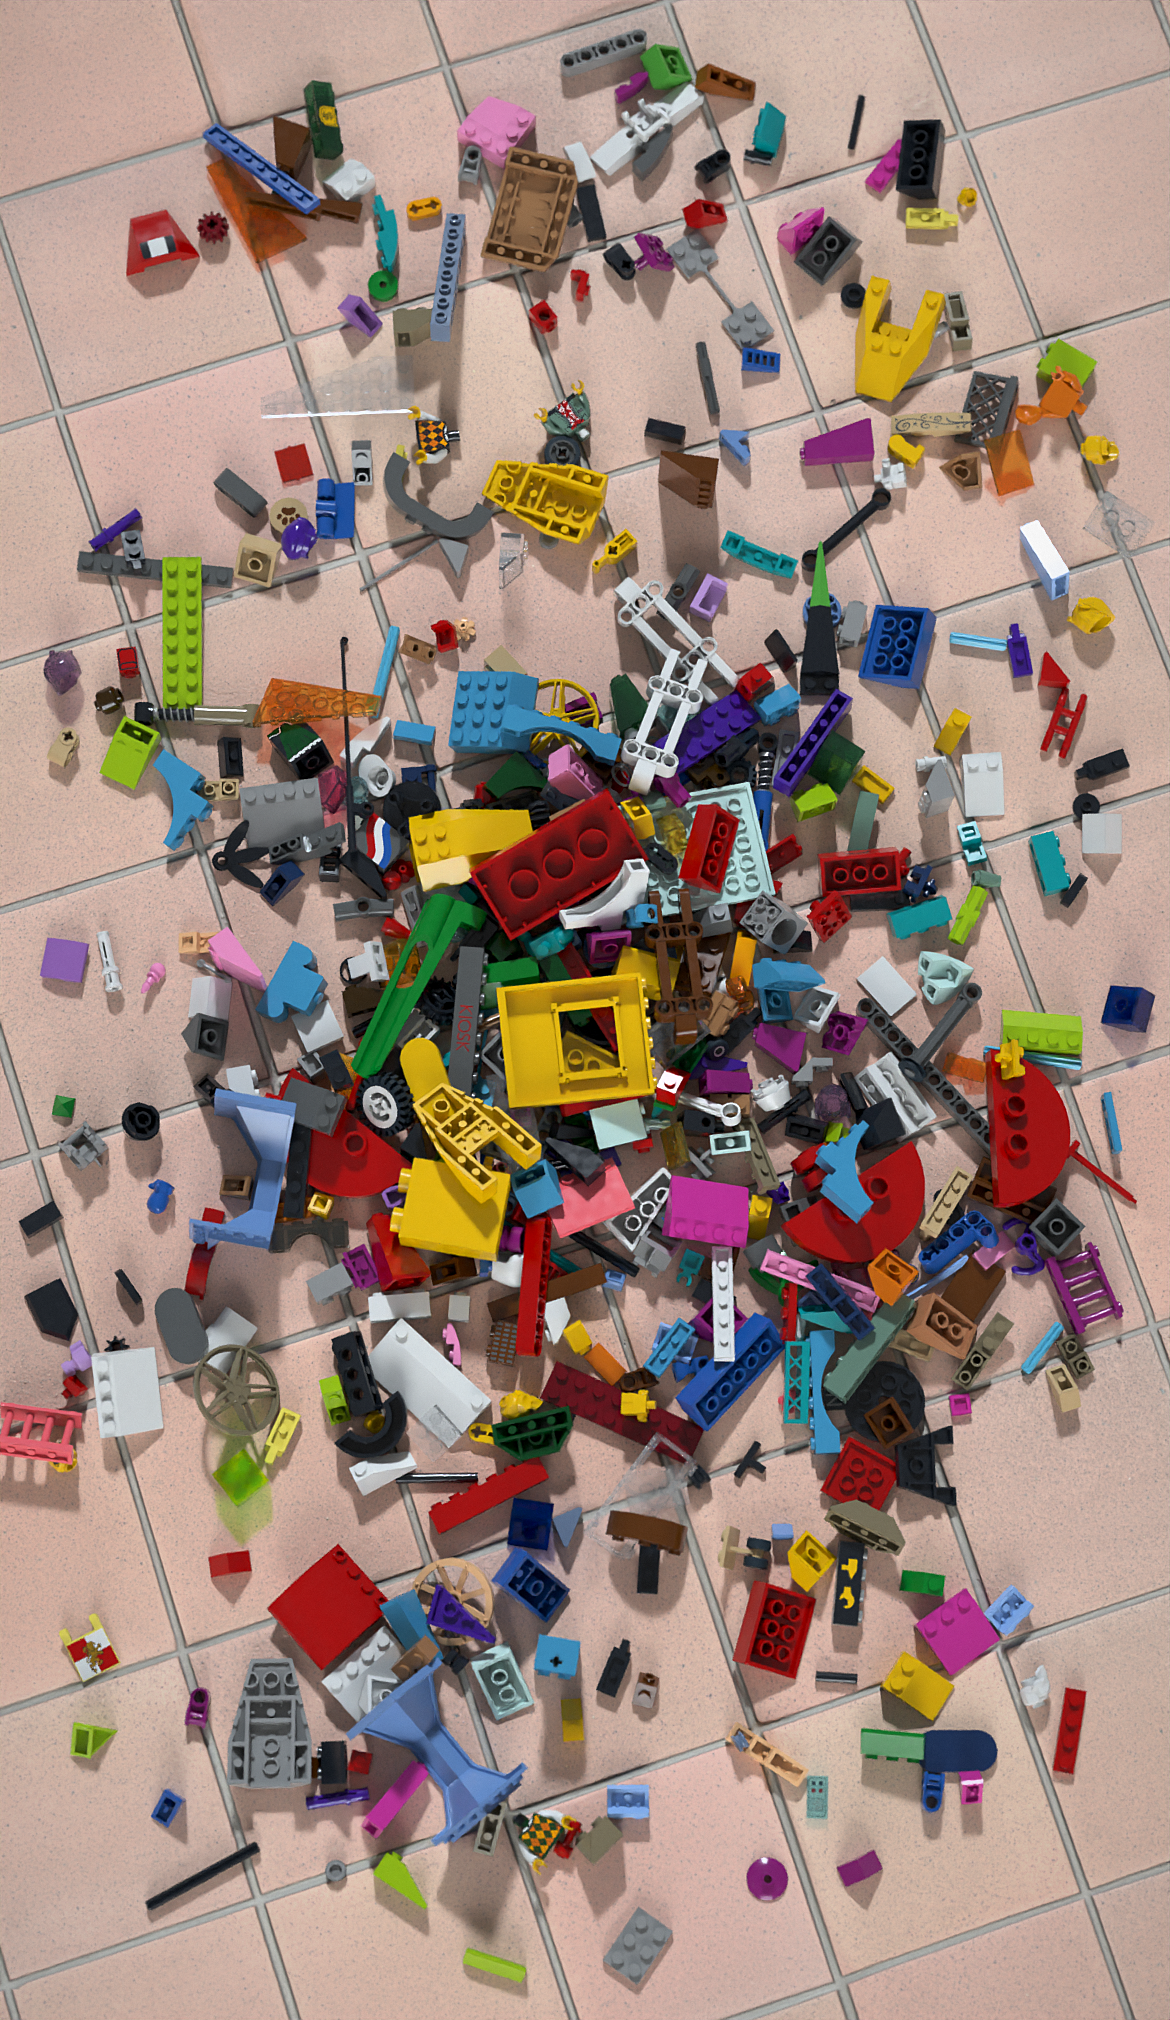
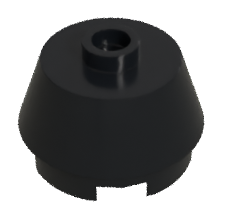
M140 1102L129 1105L122 1114L124 1134L134 1141H146L155 1137L160 1129V1115L157 1109L152 1105Z

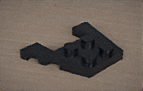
M946 1426L895 1445L896 1487L949 1506H957L956 1487H936L934 1445L954 1444L953 1426Z

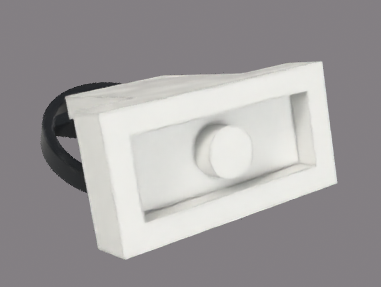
M368 941L363 943L365 953L345 959L340 966L341 978L348 984L361 983L368 973H370L371 981L374 982L390 980L382 942ZM344 964L348 966L349 980H346L342 975ZM363 976L359 981L351 982L352 979Z

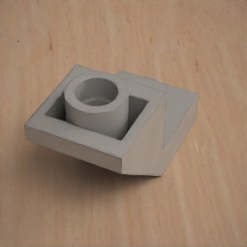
M812 1058L792 1077L791 1085H796L798 1088L808 1087L813 1081V1069H816V1072H828V1069H831L833 1066V1058Z

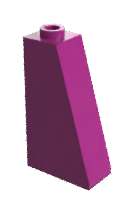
M866 418L805 440L803 448H800V460H804V466L873 461L875 452L871 418Z

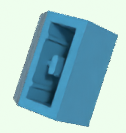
M787 684L754 701L753 707L761 717L764 727L767 725L773 726L780 722V719L784 716L791 717L798 712L801 696Z
M546 1159L533 1164L527 1170L522 1169L511 1174L513 1191L527 1218H531L564 1203L556 1169Z

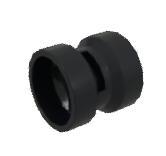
M455 1646L441 1662L445 1666H450L452 1672L457 1676L469 1663L470 1659L462 1656L460 1650Z

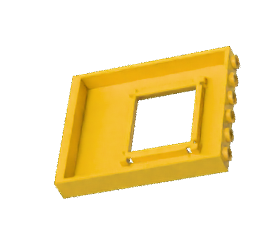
M641 972L496 988L509 1110L654 1094V1089L657 1086V1077H653L652 1069H656L655 1058L650 1057V1049H653L652 1037H648L647 1029H651L650 1017H646L645 1009H649L648 998L643 995V990L646 989L645 977L641 978ZM613 1006L620 1068L565 1073L558 1012Z

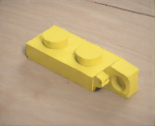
M906 208L905 228L948 229L950 226H958V214H948L949 211L939 208Z
M282 1407L265 1443L266 1447L264 1450L268 1451L264 1460L266 1463L273 1465L276 1457H282L283 1453H285L301 1418L300 1414Z

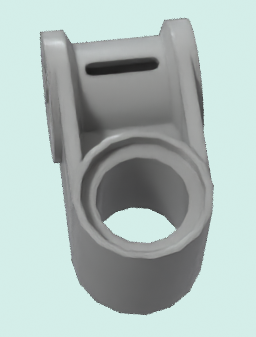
M469 146L465 150L459 169L458 182L463 180L477 185L482 164V154L478 147ZM472 155H475V156L478 157V158L475 159V160L469 159V157L472 156Z

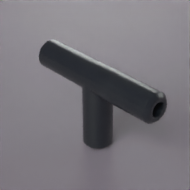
M753 1442L734 1472L735 1477L741 1478L748 1466L761 1474L764 1473L766 1467L753 1459L761 1447L759 1442Z

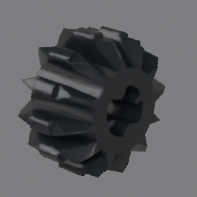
M538 800L529 804V815L533 831L550 822L551 812L546 800Z

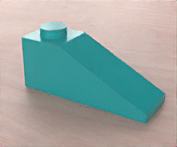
M828 1304L797 1307V1311L802 1319L841 1333L853 1334Z

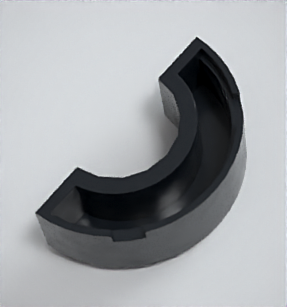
M396 1391L382 1403L386 1412V1421L379 1433L372 1437H363L349 1430L334 1444L346 1454L359 1458L377 1457L393 1449L403 1437L408 1422L407 1406L401 1393Z

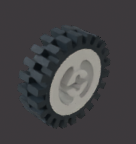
M381 1072L365 1079L358 1087L360 1090L356 1092V1095L359 1096L356 1098V1103L360 1104L356 1108L357 1111H362L363 1113L359 1115L360 1119L365 1118L366 1121L363 1124L365 1126L371 1125L370 1130L372 1132L376 1131V1135H382L383 1137L393 1136L411 1125L410 1122L414 1120L412 1115L415 1114V1110L411 1109L415 1102H410V1099L414 1096L412 1093L409 1095L407 1093L410 1090L409 1086L403 1087L405 1081L403 1079L398 1081L399 1076L396 1074L392 1076L390 1072L386 1074Z

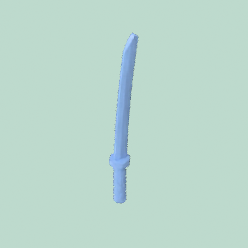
M967 1255L963 1256L940 1274L907 1294V1296L913 1300L960 1269L969 1257Z

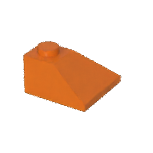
M885 1249L867 1268L875 1294L891 1306L899 1300L919 1273V1271L888 1249Z

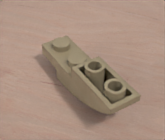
M997 1312L951 1379L968 1391L1014 1323Z

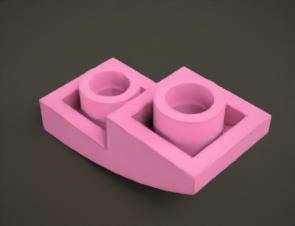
M447 1323V1328H443L442 1340L446 1341V1346H454V1349H450L449 1361H453L454 1367H461V1350L458 1337L452 1324Z

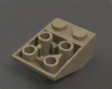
M418 307L412 310L406 308L392 310L395 347L416 346L431 337L430 322L432 309Z

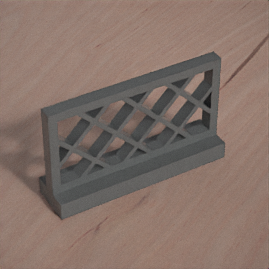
M974 371L962 413L974 411L978 418L972 421V426L981 422L985 429L975 433L972 428L971 433L973 435L967 439L960 437L961 434H956L954 441L991 449L992 453L1000 454L1018 391L1019 378L1012 375L1008 378ZM977 377L985 379L987 384L978 388L976 385ZM998 382L1006 383L1005 388L999 392L993 386ZM991 387L994 394L985 399L981 392ZM979 394L983 401L973 405L971 397ZM997 397L1000 401V406L992 410L988 402ZM985 404L989 412L980 416L976 409ZM993 415L995 423L987 427L983 419ZM987 432L990 436L989 443L981 442L978 437Z

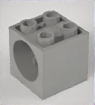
M763 890L739 922L762 943L784 955L808 924L786 903Z

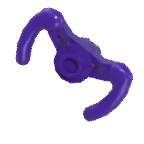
M1015 1217L1009 1219L1002 1225L1004 1230H1008L1012 1226L1021 1223L1026 1225L1023 1234L1015 1242V1249L1019 1254L1027 1255L1034 1263V1266L1030 1268L1013 1266L1011 1268L1012 1273L1032 1275L1042 1271L1045 1268V1261L1037 1253L1036 1237L1029 1229L1031 1224Z

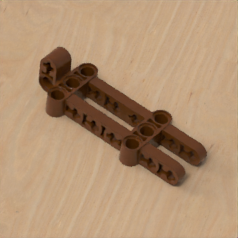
M688 888L677 890L681 922L663 924L659 891H648V904L657 905L658 923H651L647 927L644 937L645 945L650 949H654L661 998L655 1005L653 1016L659 1023L674 1022V1045L695 1044L697 1038L696 1021L708 1019L713 1009L712 999L708 996H703L696 947L702 939L703 927L700 923L693 921ZM649 908L650 918L653 919L655 916L654 911ZM694 931L698 935L692 936L689 934V932ZM675 933L678 937H671L669 934ZM654 934L657 935L658 938L652 939L649 935ZM684 947L690 997L673 998L667 948ZM704 1005V1006H706L708 1009H707V1010H701V1009L699 1008V1006ZM685 1007L688 1009V1011L682 1012L679 1010V1008ZM659 1009H666L668 1013L663 1014Z

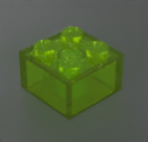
M242 1449L212 1473V1476L238 1508L271 1483L245 1449Z

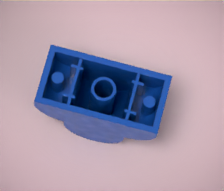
M516 1547L491 1579L495 1586L545 1623L548 1622L571 1590L528 1552Z

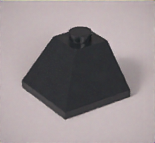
M891 1097L855 1113L857 1125L863 1120L869 1125L865 1135L860 1139L863 1150H873L906 1135Z

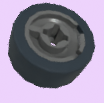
M556 436L545 447V464L556 463L566 466V464L579 466L581 459L579 445L571 437ZM560 453H565V454H566V457H564V456H560V457H559V454H560Z

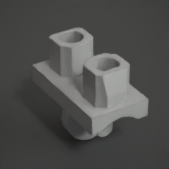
M692 1146L685 1149L687 1151H684L686 1152L684 1153L685 1155H682L684 1164L679 1160V1163L684 1168H688L692 1163L698 1167L691 1174L694 1179L704 1180L706 1177L709 1178L716 1173L706 1163L707 1161L711 1165L714 1162L710 1157L712 1154L711 1148L705 1151L700 1147L697 1149L698 1154Z

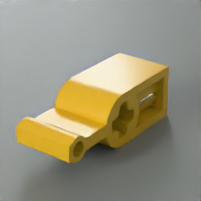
M627 529L623 530L605 546L604 555L600 559L593 561L592 571L595 574L599 573L600 569L607 563L610 565L619 563L637 548V540Z

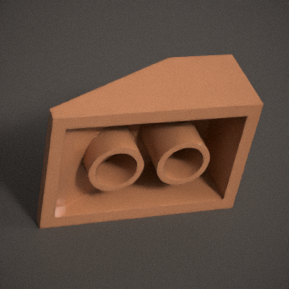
M934 1292L918 1298L917 1308L911 1316L906 1331L922 1343L962 1360L966 1359L977 1325Z

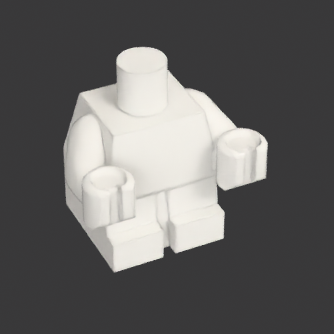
M889 458L882 459L883 468L880 475H874L875 483L882 482L883 487L889 490L907 487L904 464L891 465Z

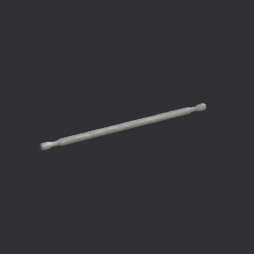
M434 540L431 544L426 545L419 551L415 552L405 560L401 561L394 567L390 568L380 576L376 577L375 579L367 583V585L362 586L361 588H359L360 591L362 592L363 590H365V588L373 585L374 583L381 580L391 572L395 571L405 563L420 555L421 553L429 549L432 545L437 544L438 540Z

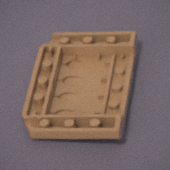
M510 146L500 190L480 256L545 273L559 257L578 188L574 161Z

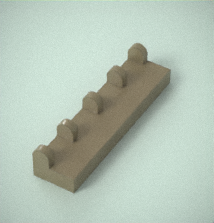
M741 1119L737 1125L732 1126V1129L737 1132L750 1131L752 1150L745 1151L746 1156L744 1159L746 1163L750 1164L753 1171L751 1177L758 1184V1195H763L767 1190H777L780 1187V1182L755 1119Z

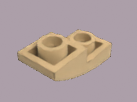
M239 779L205 781L204 786L199 791V796L208 802L239 799Z

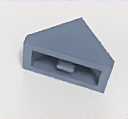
M577 1507L552 1518L563 1547L568 1548L583 1508Z

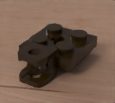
M716 751L702 759L701 763H696L684 771L696 786L702 782L706 789H713L712 784L716 787L726 786L725 783L729 782L730 776L728 772L716 764L714 758Z

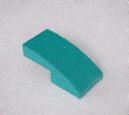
M976 821L958 825L957 832L968 866L986 862L987 855L981 842V834Z

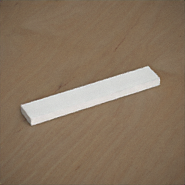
M712 1246L714 1361H735L732 1246Z

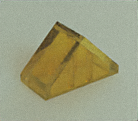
M672 813L657 818L656 822L667 851L672 855L686 851L687 839L685 828L677 815Z

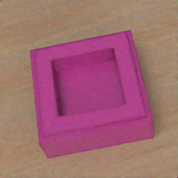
M969 1393L948 1396L951 1417L972 1414Z

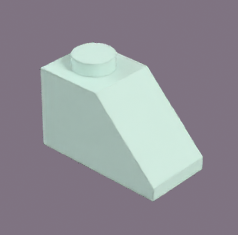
M749 1130L709 1135L712 1155L752 1150Z

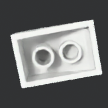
M1001 752L962 755L959 765L965 818L1004 815Z

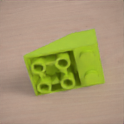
M124 716L114 734L99 773L135 790L162 740L160 733Z

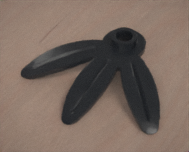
M244 820L230 834L224 851L214 854L212 865L218 871L228 869L234 877L249 886L262 888L264 884L258 876L247 868L238 865V863L258 860L269 853V849L265 847H252L235 852L244 840L249 828V821ZM219 858L225 859L224 865L218 863Z

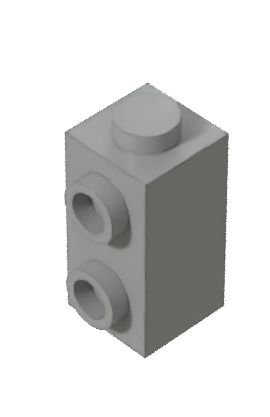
M849 601L848 606L843 607L841 618H844L843 625L839 624L836 636L840 637L838 643L857 648L868 607L863 602Z

